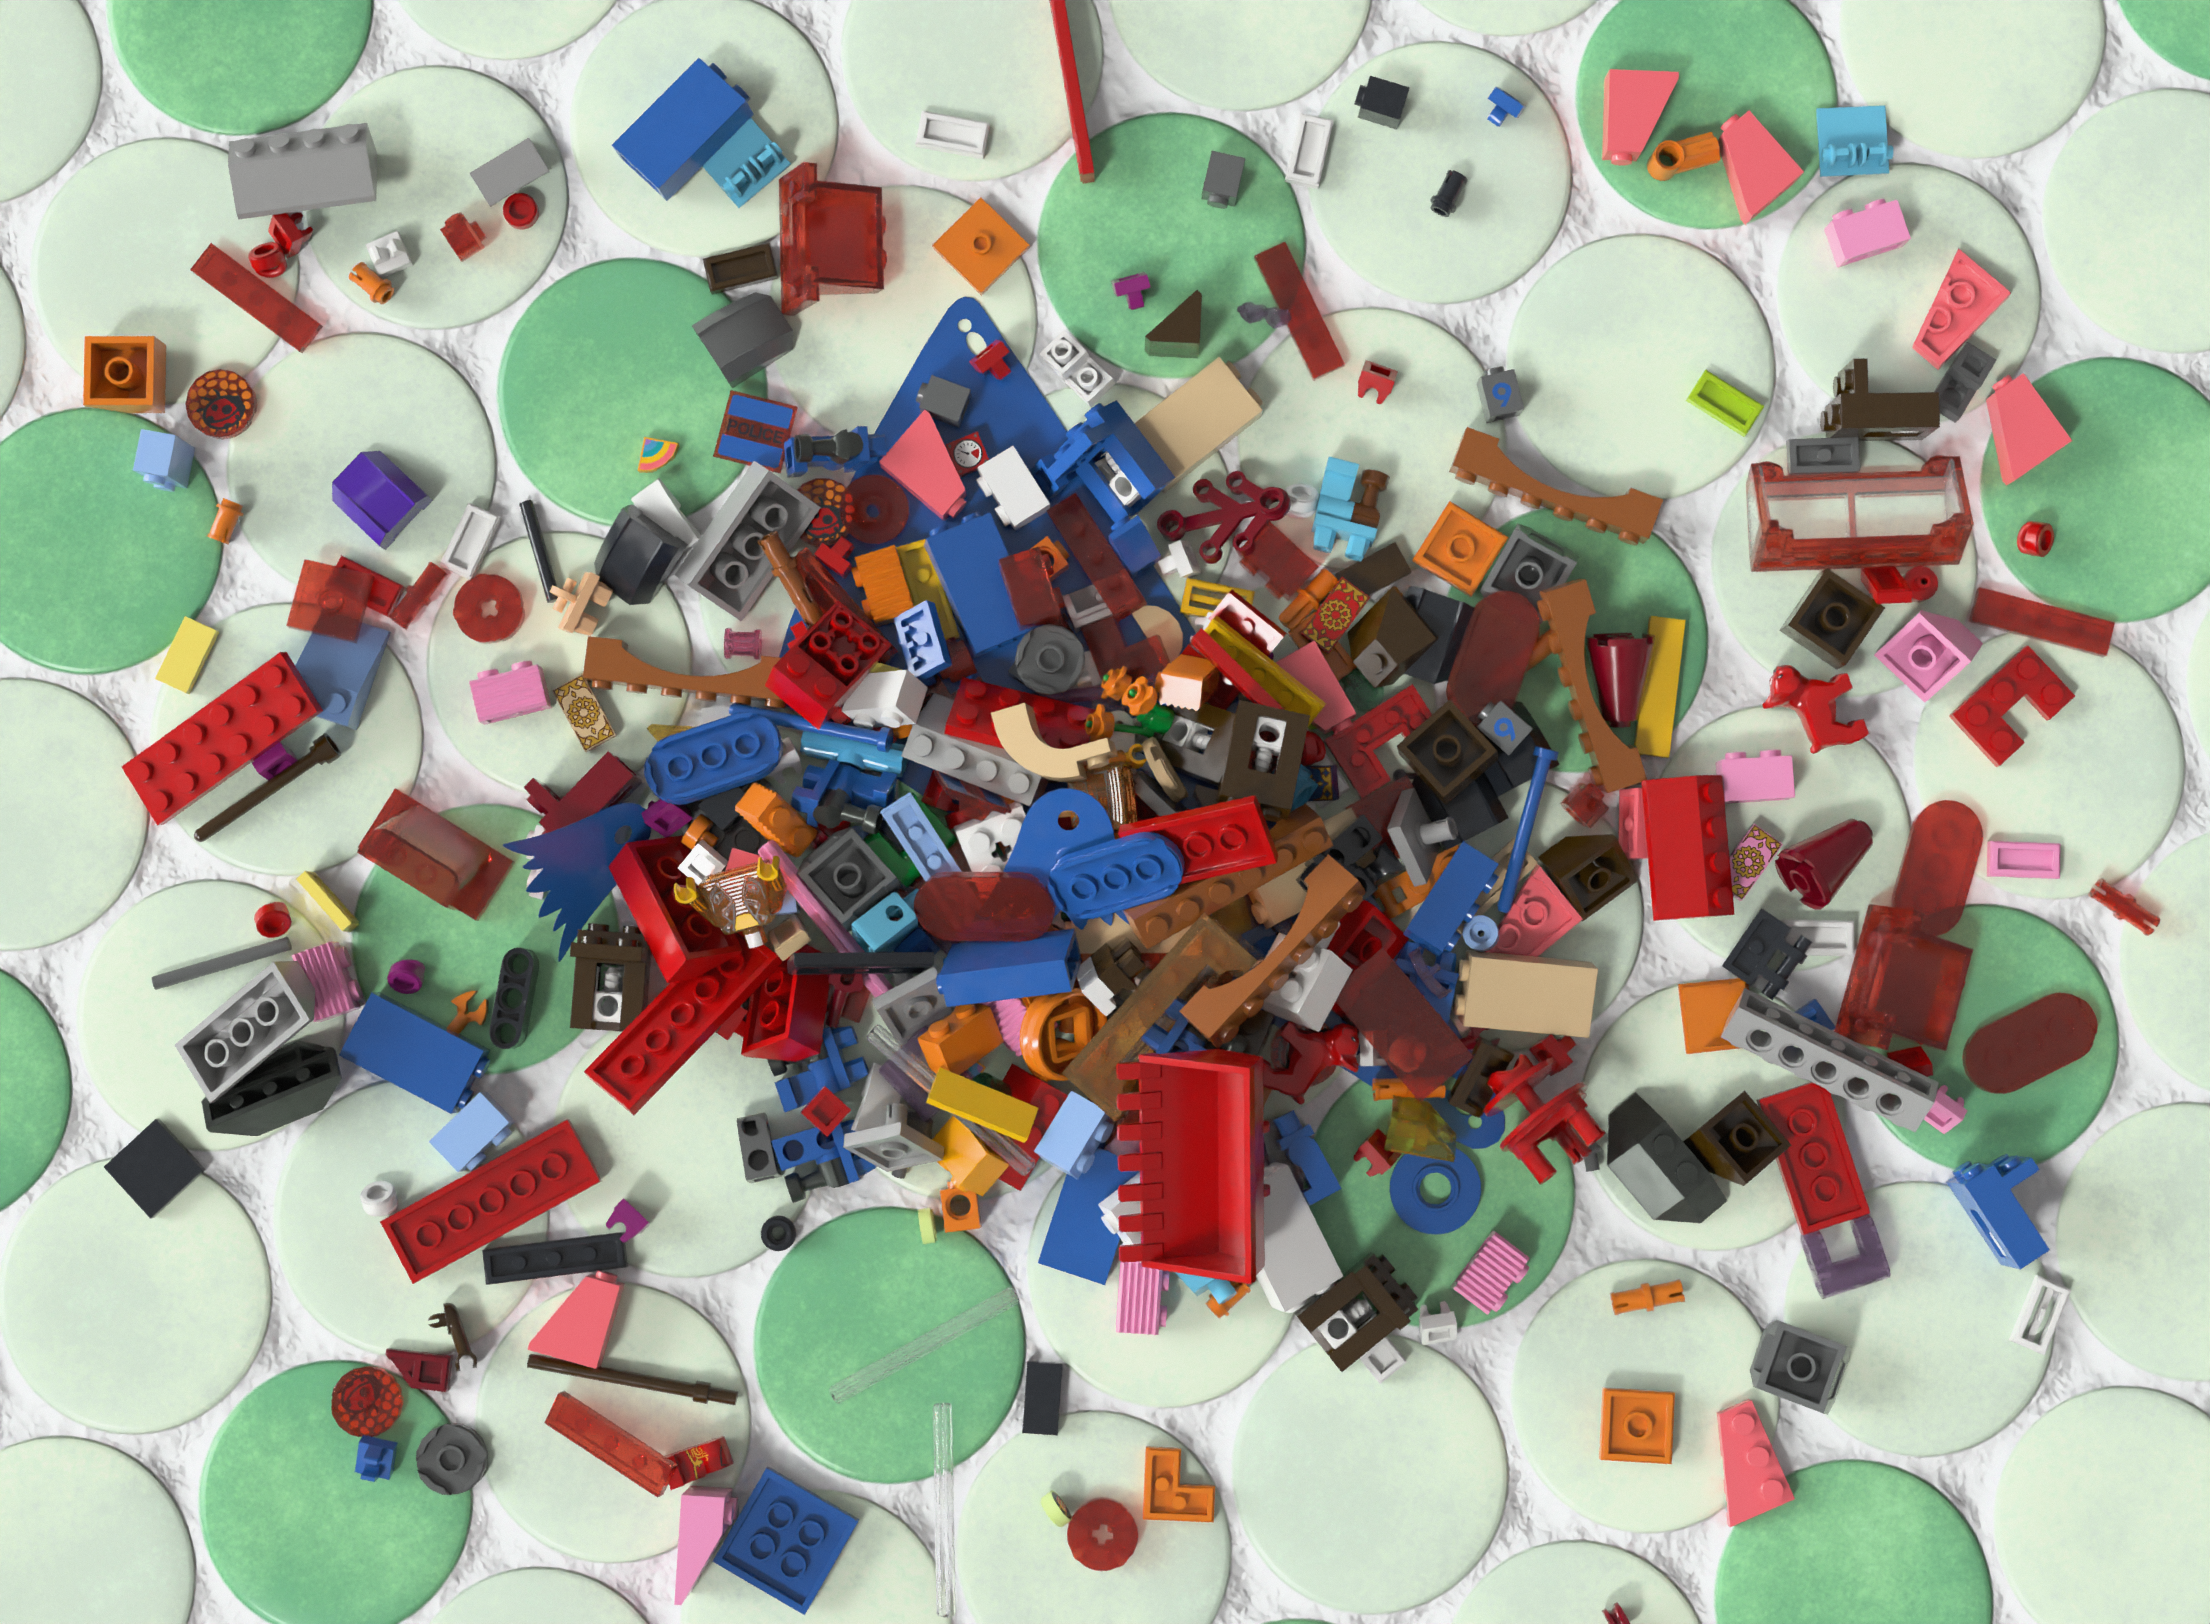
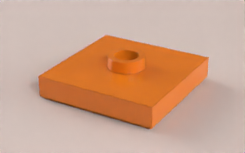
M980 197L932 247L982 296L1030 248V245Z
M1449 501L1412 561L1467 596L1472 597L1509 537Z
M1602 1387L1599 1459L1672 1464L1675 1392Z

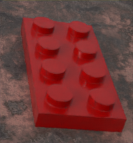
M963 677L949 713L944 734L1004 749L997 736L991 713L1026 703L1034 710L1038 729L1043 740L1050 747L1069 749L1090 742L1091 735L1086 734L1085 722L1087 716L1094 714L1096 710Z
M1256 795L1120 825L1118 831L1120 838L1139 832H1153L1163 835L1174 842L1180 849L1185 862L1184 874L1179 884L1275 864L1279 857Z
M1809 1082L1757 1099L1759 1108L1791 1144L1787 1150L1776 1158L1800 1233L1805 1235L1870 1214L1831 1093L1825 1088Z

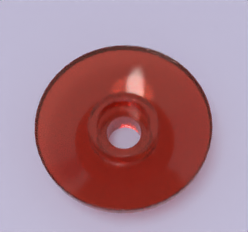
M865 475L854 480L845 489L840 500L839 511L844 527L854 538L869 544H881L894 539L904 529L909 516V504L902 488L890 478L882 475ZM872 505L878 509L877 517H870L867 514L866 509L868 506Z

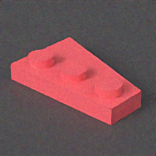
M1958 248L1912 348L1939 370L2009 298L2011 292Z
M1536 864L1514 899L1511 910L1504 915L1498 925L1500 936L1497 944L1492 949L1484 952L1538 957L1578 924L1582 918L1543 869Z
M1747 1399L1718 1412L1717 1420L1720 1451L1723 1459V1483L1728 1512L1726 1514L1728 1526H1735L1794 1500L1793 1493L1752 1400Z

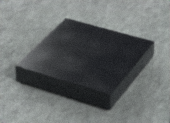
M155 1119L104 1166L105 1170L150 1219L155 1218L206 1170L160 1119Z

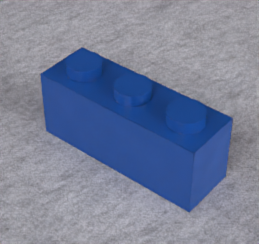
M1463 841L1403 935L1437 957L1440 956L1444 949L1451 952L1461 937V934L1456 931L1463 920L1470 923L1480 907L1475 902L1481 891L1488 894L1499 876L1494 874L1499 864Z

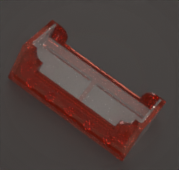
M1937 455L1925 462L1920 471L1783 476V468L1776 463L1765 461L1751 463L1746 481L1751 572L1822 570L1826 568L1850 569L1881 566L1959 565L1974 524L1960 456Z

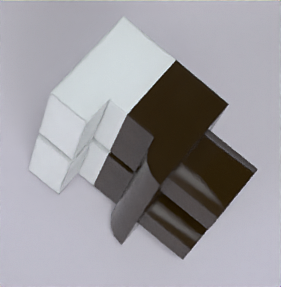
M1127 937L1114 949L1105 943L1080 965L1077 974L1082 993L1105 1016L1116 1008L1113 996L1122 988L1129 991L1137 989L1134 978L1146 968V964L1140 958L1142 956L1141 952Z

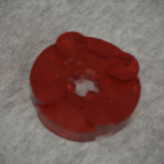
M478 574L468 580L458 591L454 601L453 616L461 631L476 642L491 644L506 641L512 638L523 624L525 618L523 597L520 590L508 579L495 574ZM491 600L496 601L495 609L498 610L497 615L494 617L489 614L484 618L482 616L484 611L481 608L484 602L490 603Z
M1098 1497L1087 1501V1503L1081 1505L1072 1514V1520L1068 1523L1067 1541L1073 1557L1085 1567L1096 1571H1108L1123 1566L1134 1553L1138 1541V1528L1131 1512L1121 1502L1112 1498ZM1102 1524L1107 1525V1531L1113 1533L1112 1539H1106L1105 1544L1098 1543V1538L1092 1536L1093 1530H1099Z

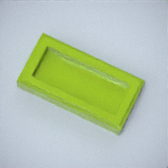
M1707 370L1702 373L1685 400L1743 437L1747 435L1764 408V405Z

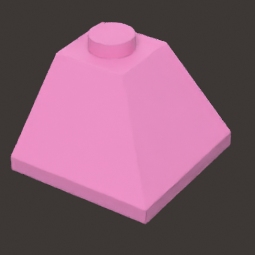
M1921 610L1885 643L1874 656L1918 697L1926 702L1972 661L1983 643L1957 619Z

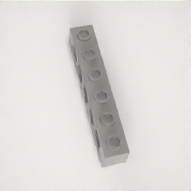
M1744 988L1726 1020L1721 1038L1729 1041L1735 1047L1748 1050L1760 1056L1766 1062L1776 1064L1794 1073L1801 1079L1809 1080L1825 1088L1831 1094L1846 1098L1858 1104L1862 1109L1872 1111L1899 1127H1905L1916 1132L1935 1102L1939 1082Z

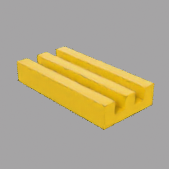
M1187 578L1180 613L1206 617L1208 612L1213 613L1214 611L1189 606V601L1217 607L1222 602V599L1191 593L1192 587L1222 594H1228L1233 589L1241 597L1246 598V601L1251 605L1253 604L1255 591Z

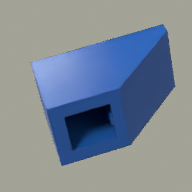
M1138 515L1131 520L1126 516L1111 526L1112 532L1109 534V547L1131 579H1134L1161 560L1160 552Z

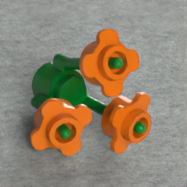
M1123 666L1121 669H1111L1104 675L1101 684L1104 691L1101 698L1106 699L1109 696L1116 701L1122 698V704L1130 708L1129 713L1137 716V720L1141 722L1142 726L1115 723L1114 715L1111 712H1105L1103 704H1098L1094 714H1089L1086 718L1085 731L1086 734L1091 735L1090 742L1104 738L1111 739L1114 731L1140 734L1151 738L1154 732L1164 735L1170 729L1174 720V711L1156 702L1157 692L1155 688L1147 684L1148 680L1144 676L1137 678L1135 683L1131 684L1132 677L1126 674L1127 667Z

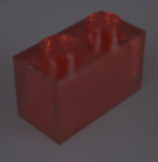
M1269 521L1254 540L1256 543L1255 551L1249 556L1238 554L1242 558L1239 564L1252 576L1258 573L1267 582L1264 587L1275 598L1280 600L1284 597L1289 602L1297 591L1317 572L1319 566ZM1247 541L1241 548L1246 547L1249 544V541Z
M1036 547L999 559L998 566L1020 631L1060 618V608H1064L1065 604L1059 587H1052L1049 575L1054 574L1048 554L1042 555L1040 548Z

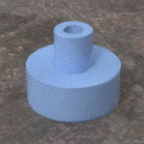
M1474 916L1470 923L1466 922L1463 927L1464 941L1473 950L1479 952L1488 951L1499 940V928L1487 916Z

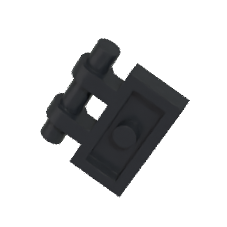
M1761 908L1722 967L1750 986H1753L1761 975L1768 980L1761 993L1773 1000L1780 989L1785 990L1789 984L1787 979L1798 963L1803 964L1807 958L1805 953L1813 942L1800 935L1795 944L1791 945L1785 939L1792 928ZM1779 949L1786 954V957L1777 970L1773 971L1767 965Z

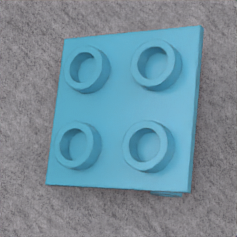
M1885 105L1816 109L1820 177L1890 173L1889 159H1893V146L1888 145Z
M750 118L702 167L733 203L740 208L787 169L791 163L782 154L783 151L775 142H772L753 119Z

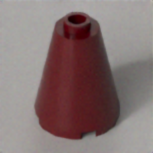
M1632 633L1593 634V637L1586 635L1585 647L1601 715L1605 721H1609V727H1630L1631 721L1638 719L1655 647V635L1642 633V638H1634Z
M1848 819L1782 850L1777 855L1780 857L1775 860L1778 875L1790 892L1796 888L1803 895L1799 900L1800 902L1812 909L1821 910L1832 901L1872 847L1873 832L1864 821Z

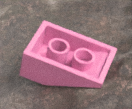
M690 1486L681 1495L674 1605H682L690 1595L729 1525H732L733 1520H736L738 1498H732L733 1488Z

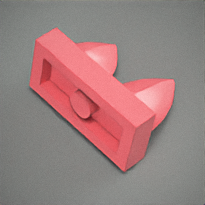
M1642 788L1619 790L1618 842L1627 860L1648 859Z

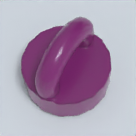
M413 959L396 962L390 967L387 982L392 989L399 993H416L422 987L425 966L422 962Z

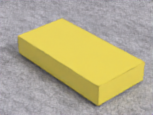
M185 616L155 679L190 695L219 631Z
M304 871L296 878L342 931L351 932L359 925L356 917L315 872Z

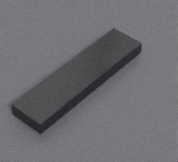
M934 952L793 953L787 961V971L790 975L920 974L935 964Z
M624 1232L483 1249L486 1285L594 1272L597 1270L628 1267L626 1244L620 1240Z

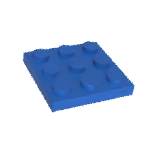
M767 1466L712 1562L805 1615L859 1519Z

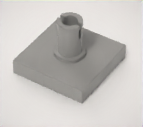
M1415 788L1401 791L1387 830L1415 887L1427 884L1441 845L1440 842L1456 839L1458 830L1452 817L1430 822Z
M935 966L913 977V974H892L891 981L895 987L872 999L877 1012L899 1045L927 1031L931 1024L943 1020L954 1012L956 1006L947 1007L944 994L940 995L936 984L938 971Z
M892 1103V1105L888 1104L886 1106L887 1113L884 1126L844 1135L843 1148L886 1172L941 1161L944 1156V1146L907 1125L909 1107L900 1103Z

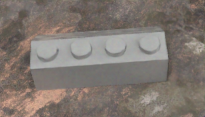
M367 123L347 124L339 127L311 129L309 131L229 141L228 168L238 220L376 201L377 151Z
M754 461L677 570L675 576L742 621L773 577L771 572L773 567L757 541L763 536L777 531L789 553L821 507Z
M933 693L919 714L916 724H913L901 757L1030 807L1044 795L1049 779L1043 778L1018 764L1005 749L944 734L945 725L954 700Z
M298 961L272 962L174 1045L210 1103L218 1100L314 1020L315 988Z

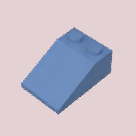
M323 610L295 665L323 710L316 717L357 730L391 634L390 631Z

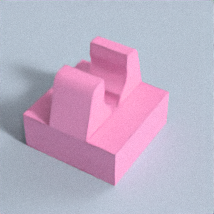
M1945 1085L1937 1090L1935 1102L1924 1118L1925 1121L1943 1134L1963 1121L1968 1111L1964 1108V1099L1962 1097L1953 1100L1946 1095L1948 1087Z

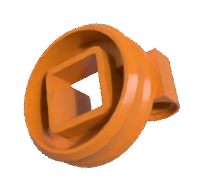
M1077 985L1073 986L1072 992L1022 998L1027 1011L1020 1029V1048L1030 1072L1035 1077L1046 1082L1052 1079L1067 1081L1085 1073L1097 1061L1104 1048L1108 1031L1107 1016L1082 993L1081 988ZM1073 1016L1074 1043L1063 1038L1055 1039L1054 1023Z

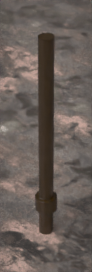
M535 1354L529 1355L527 1368L691 1397L693 1402L707 1404L708 1401L736 1406L738 1391L711 1387V1383L697 1380L696 1384L601 1366L594 1369L563 1359Z

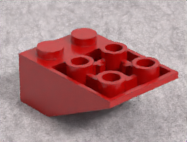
M838 600L773 666L765 686L815 728L820 730L841 708L891 648L892 644Z

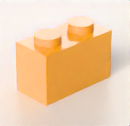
M955 1114L952 1115L932 1139L944 1146L943 1160L937 1162L944 1169L950 1171L953 1175L951 1178L952 1183L965 1193L970 1190L983 1197L1009 1166V1163L979 1124Z

